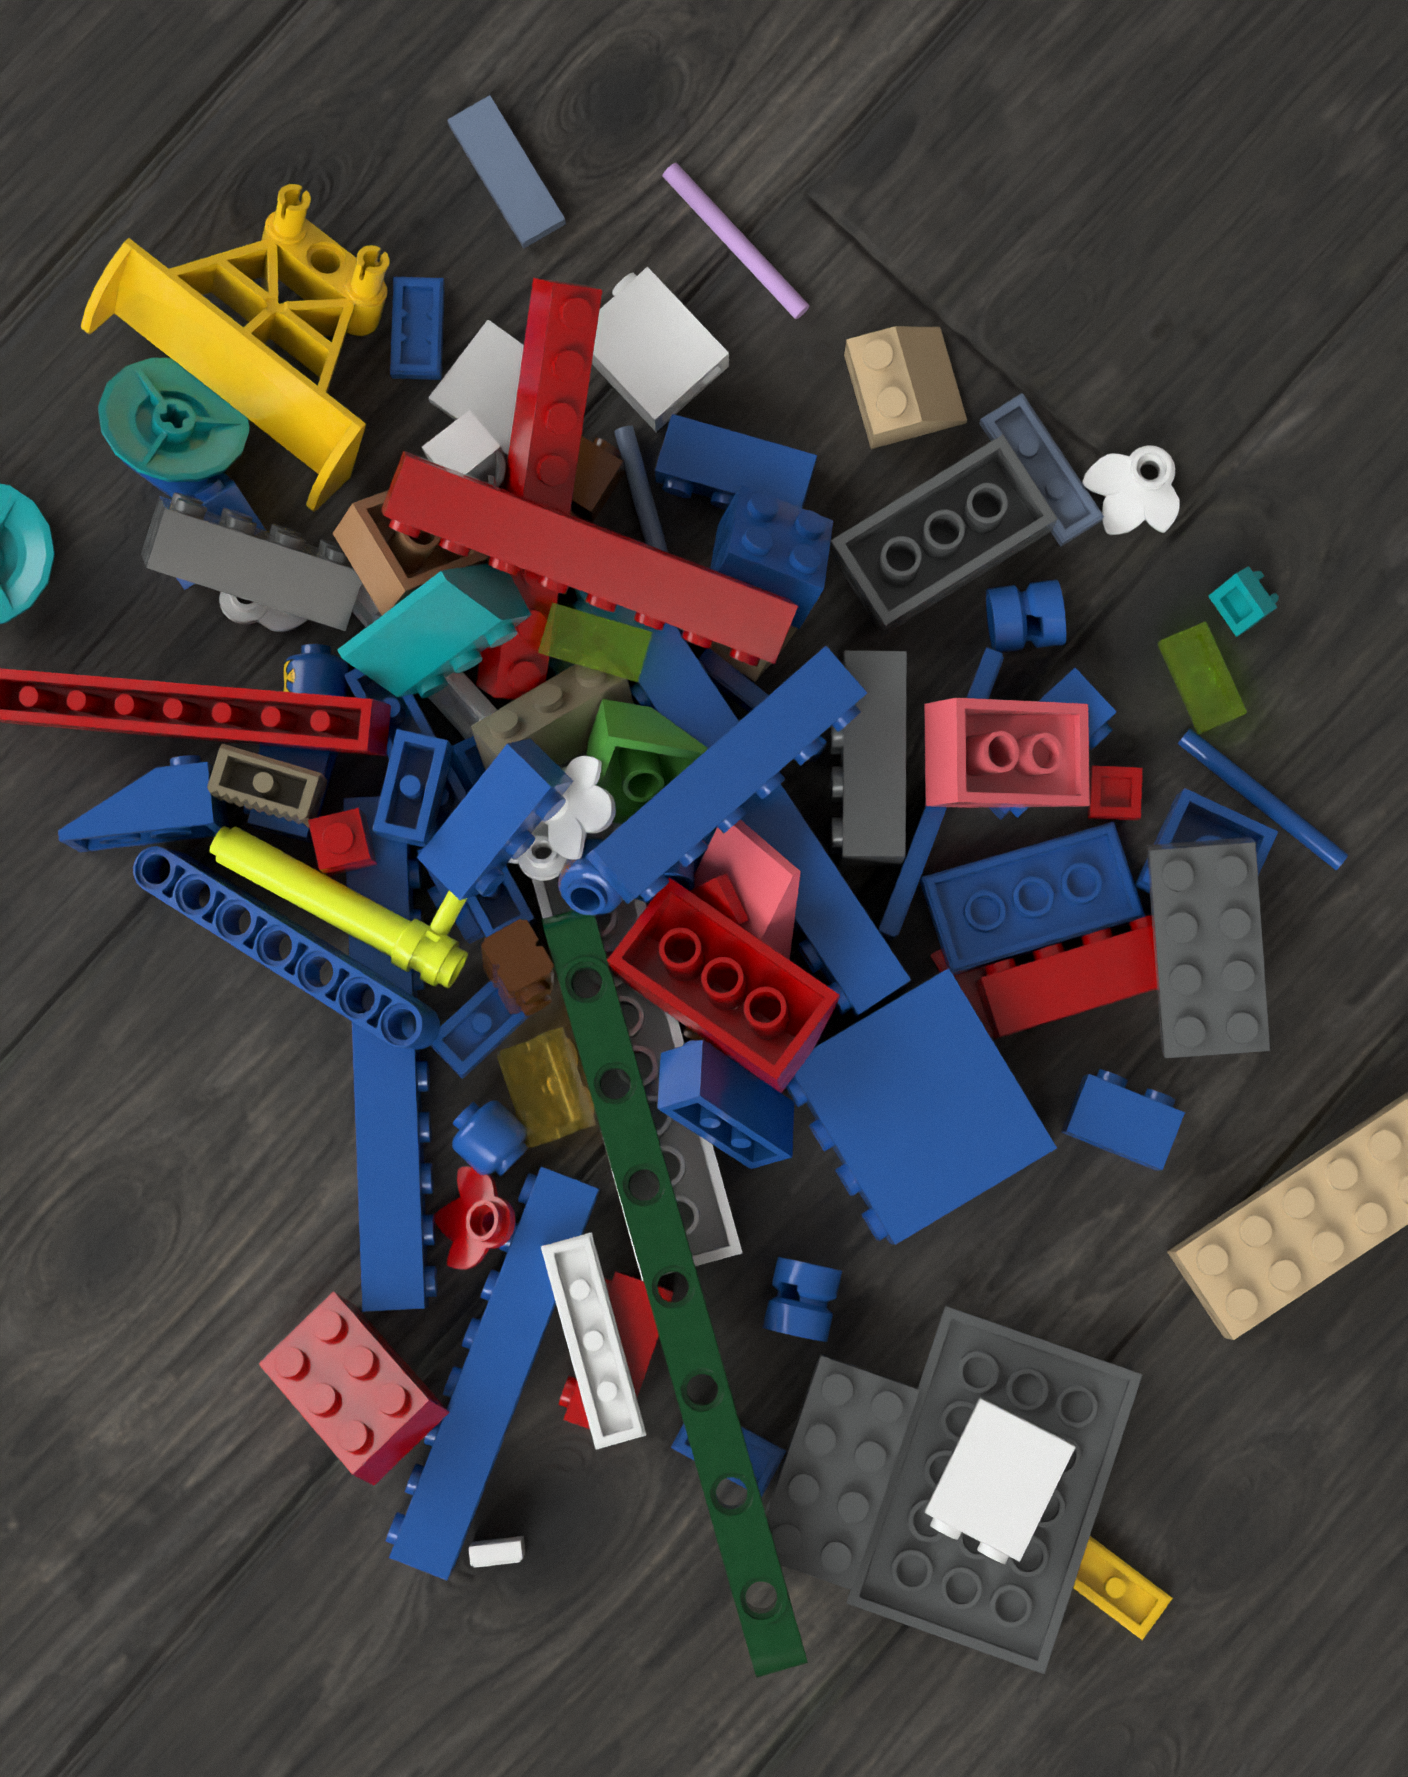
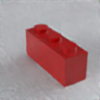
M615 1271L612 1280L604 1279L636 1397H638L659 1334L644 1281L620 1271ZM658 1285L661 1296L671 1301L674 1291ZM568 1376L558 1404L567 1408L563 1420L590 1429L577 1378Z

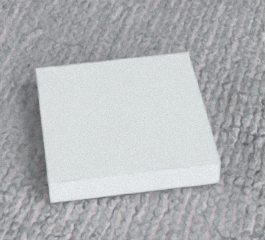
M487 320L429 396V401L455 421L471 410L501 446L507 458L524 345L490 320Z

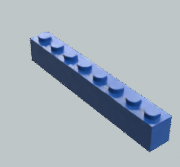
M545 1167L540 1168L538 1176L531 1173L528 1174L518 1202L526 1204L519 1224L515 1223L510 1239L499 1248V1250L507 1252L500 1272L491 1269L480 1298L489 1301L482 1320L472 1318L462 1342V1347L470 1349L462 1369L456 1366L453 1367L443 1391L444 1396L451 1398L447 1407L450 1413L426 1435L424 1444L432 1447L425 1466L418 1463L415 1464L405 1489V1493L413 1496L406 1515L397 1512L389 1529L386 1542L394 1545L389 1558L444 1580H448L452 1575L556 1306L541 1246L583 1235L601 1189Z

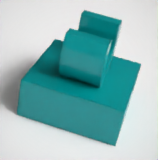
M1249 566L1233 575L1208 596L1236 637L1252 628L1277 608L1275 603L1279 599L1277 593L1269 596L1259 580L1264 577L1261 571L1253 572Z

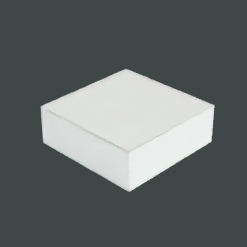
M524 1536L475 1541L469 1546L470 1565H473L474 1568L521 1562L526 1554Z

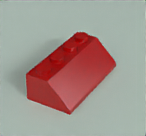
M669 877L668 880L670 882L655 895L607 959L614 976L782 1093L813 1051L840 995Z

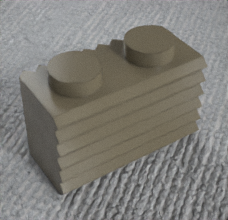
M221 744L207 788L210 794L219 801L225 800L229 804L235 803L239 807L244 805L249 810L254 808L259 813L264 811L269 816L274 814L278 819L284 817L288 822L294 820L298 825L303 823L309 828L308 820L317 818L328 780L319 772Z

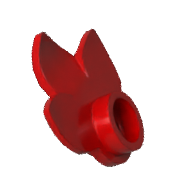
M469 1166L460 1167L457 1172V1185L461 1197L447 1204L434 1214L435 1223L446 1237L453 1241L447 1258V1266L461 1270L475 1267L482 1261L489 1249L503 1246L512 1236L515 1227L514 1210L507 1200L498 1197L493 1177L487 1174L480 1175Z

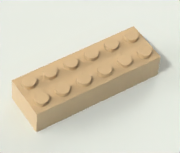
M1408 1092L1167 1251L1224 1338L1235 1340L1408 1225Z

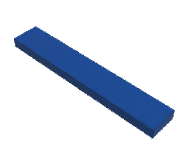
M986 647L966 698L989 699L1004 659L1002 657L1003 653ZM926 805L924 807L878 928L881 936L887 940H896L947 807Z

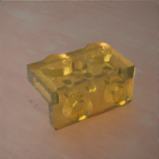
M563 1027L544 1032L527 1042L502 1049L497 1053L518 1120L526 1128L527 1136L525 1141L528 1147L533 1148L596 1125L593 1117L595 1108L591 1094L587 1088L583 1087L576 1067L578 1064L577 1051L572 1041L566 1038Z

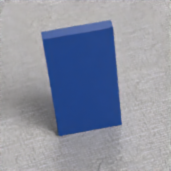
M1114 822L923 876L920 879L947 968L950 969L953 975L1032 953L1055 944L1080 939L1085 935L1100 930L1128 925L1131 921L1145 917Z

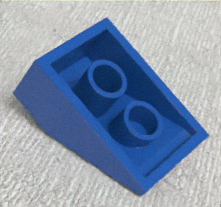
M197 755L178 756L170 759V766L153 769L58 830L59 841L78 852L215 837L223 826L229 828L227 803L225 800L219 801L210 794L207 788L213 766L210 763L201 762V757Z

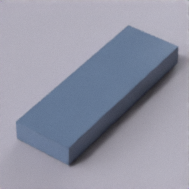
M490 95L448 119L449 127L523 249L566 224L564 216Z
M1023 393L980 419L979 424L990 441H993L1002 434L1004 435L1058 518L1051 533L1060 547L1103 520L1104 515Z

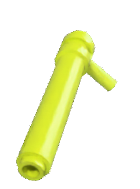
M223 826L212 841L210 853L216 856V862L390 956L391 963L404 971L409 972L413 969L421 973L420 979L434 987L441 984L446 988H450L459 976L466 962L468 952L460 949L459 942L447 935L467 898L459 900L449 890L429 926L418 919L412 921L405 919L236 826L232 829Z

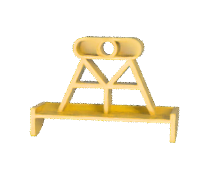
M296 184L285 185L280 189L276 211L271 213L266 219L262 240L168 269L128 238L111 259L97 282L85 308L81 329L91 334L113 314H116L319 475L312 486L306 502V506L315 512L351 477L366 423L327 392L346 334L349 333L356 336L368 335L375 331L379 325L387 297L384 276L389 267L390 259L388 254L384 252L378 263L377 260L381 248L378 246L370 245L361 248L357 253V258L305 218L307 209L310 206L311 197L306 190L302 194L300 202L299 197L302 186ZM261 277V287L253 279ZM278 280L305 301H286L279 304ZM213 293L249 323L242 327L203 295ZM324 336H334V337H333L332 342H330V341H329L327 338H325ZM269 339L273 340L320 377L318 386L264 343Z

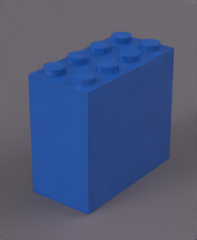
M949 968L815 1047L786 1086L796 1106L800 1107L806 1103L815 1117L816 1121L812 1122L809 1127L823 1151L825 1152L833 1148L843 1164L836 1168L835 1171L849 1195L853 1196L859 1192L869 1209L861 1215L875 1239L880 1241L886 1237L888 1242L893 1245L898 1244L1057 1149Z

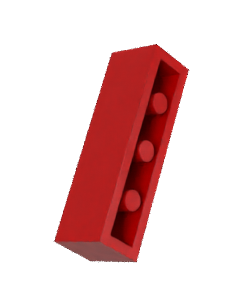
M1152 915L1129 922L1132 931L1114 937L1110 928L1081 937L1084 946L1069 951H1064L1062 943L1039 949L1033 952L1035 961L1017 967L1014 958L985 966L987 976L981 977L975 983L988 1024L993 1032V1040L1156 990Z

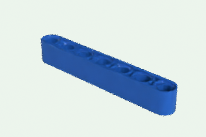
M159 846L148 847L142 850L136 857L133 865V875L136 883L142 889L388 1045L396 1048L416 1050L432 1045L437 1039L440 1031V1020L430 1006L194 858L180 851ZM168 860L170 873L168 878L161 882L159 870L161 865ZM208 885L210 899L206 906L202 908L199 903V894L203 887ZM248 910L251 916V923L248 930L242 934L239 928V919L243 912ZM288 935L292 942V949L287 958L283 960L279 953V946L282 939ZM330 961L333 967V976L330 982L324 986L320 980V970L325 962ZM370 986L375 994V1001L371 1009L365 1012L361 1006V996L363 991ZM412 1012L417 1020V1027L415 1033L410 1038H406L402 1031V1023L407 1014Z

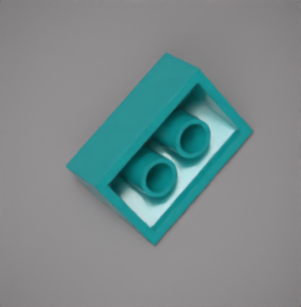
M488 563L442 570L337 650L343 660L396 697L419 693L421 698H426L443 690L448 685L446 677L453 672L461 673L480 663L483 659L480 653L487 647H497L514 638L518 634L515 627L532 614L509 573L498 570L488 565Z

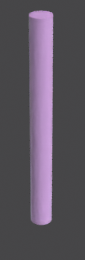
M677 163L672 164L666 169L662 177L795 319L800 318L809 309L810 305Z

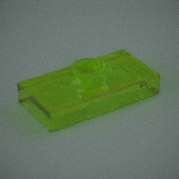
M552 603L538 653L639 683L653 632Z
M1206 621L1158 642V647L1198 735L1240 718L1247 713Z

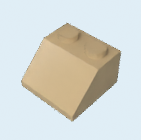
M894 326L846 339L844 357L871 449L967 423L940 327Z

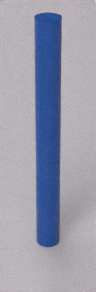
M1191 728L1177 743L1334 870H1337L1348 857L1346 852Z

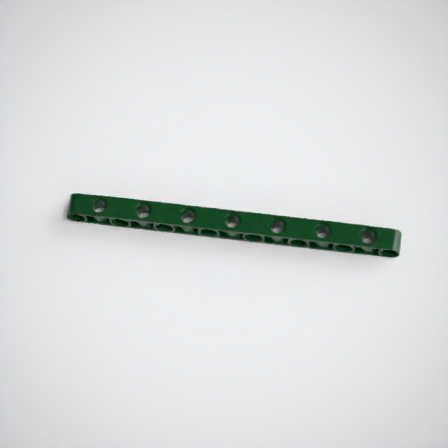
M575 910L543 918L542 923L755 1675L759 1678L806 1664L808 1661L612 972L607 962L608 958L595 915H583ZM585 970L595 971L602 978L600 991L591 998L579 997L573 990L575 977ZM611 1070L624 1071L630 1078V1089L620 1099L608 1098L604 1095L601 1088L603 1077ZM640 1170H650L659 1179L660 1187L658 1193L650 1200H639L633 1196L630 1190L631 1177ZM671 1271L684 1275L689 1286L687 1295L683 1299L674 1302L663 1298L658 1288L662 1275ZM698 1374L711 1376L718 1385L717 1395L707 1403L695 1402L687 1392L688 1382ZM731 1477L740 1479L747 1488L745 1499L737 1505H727L720 1501L716 1494V1489L722 1480ZM763 1581L769 1583L777 1593L775 1601L766 1608L753 1607L746 1599L747 1589L756 1582Z

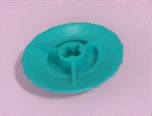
M148 358L125 366L107 382L98 405L101 433L115 455L139 473L167 482H199L223 473L242 455L250 431L247 417L171 358Z
M0 483V624H5L31 608L46 588L52 571L55 551L50 525L35 502L12 486Z

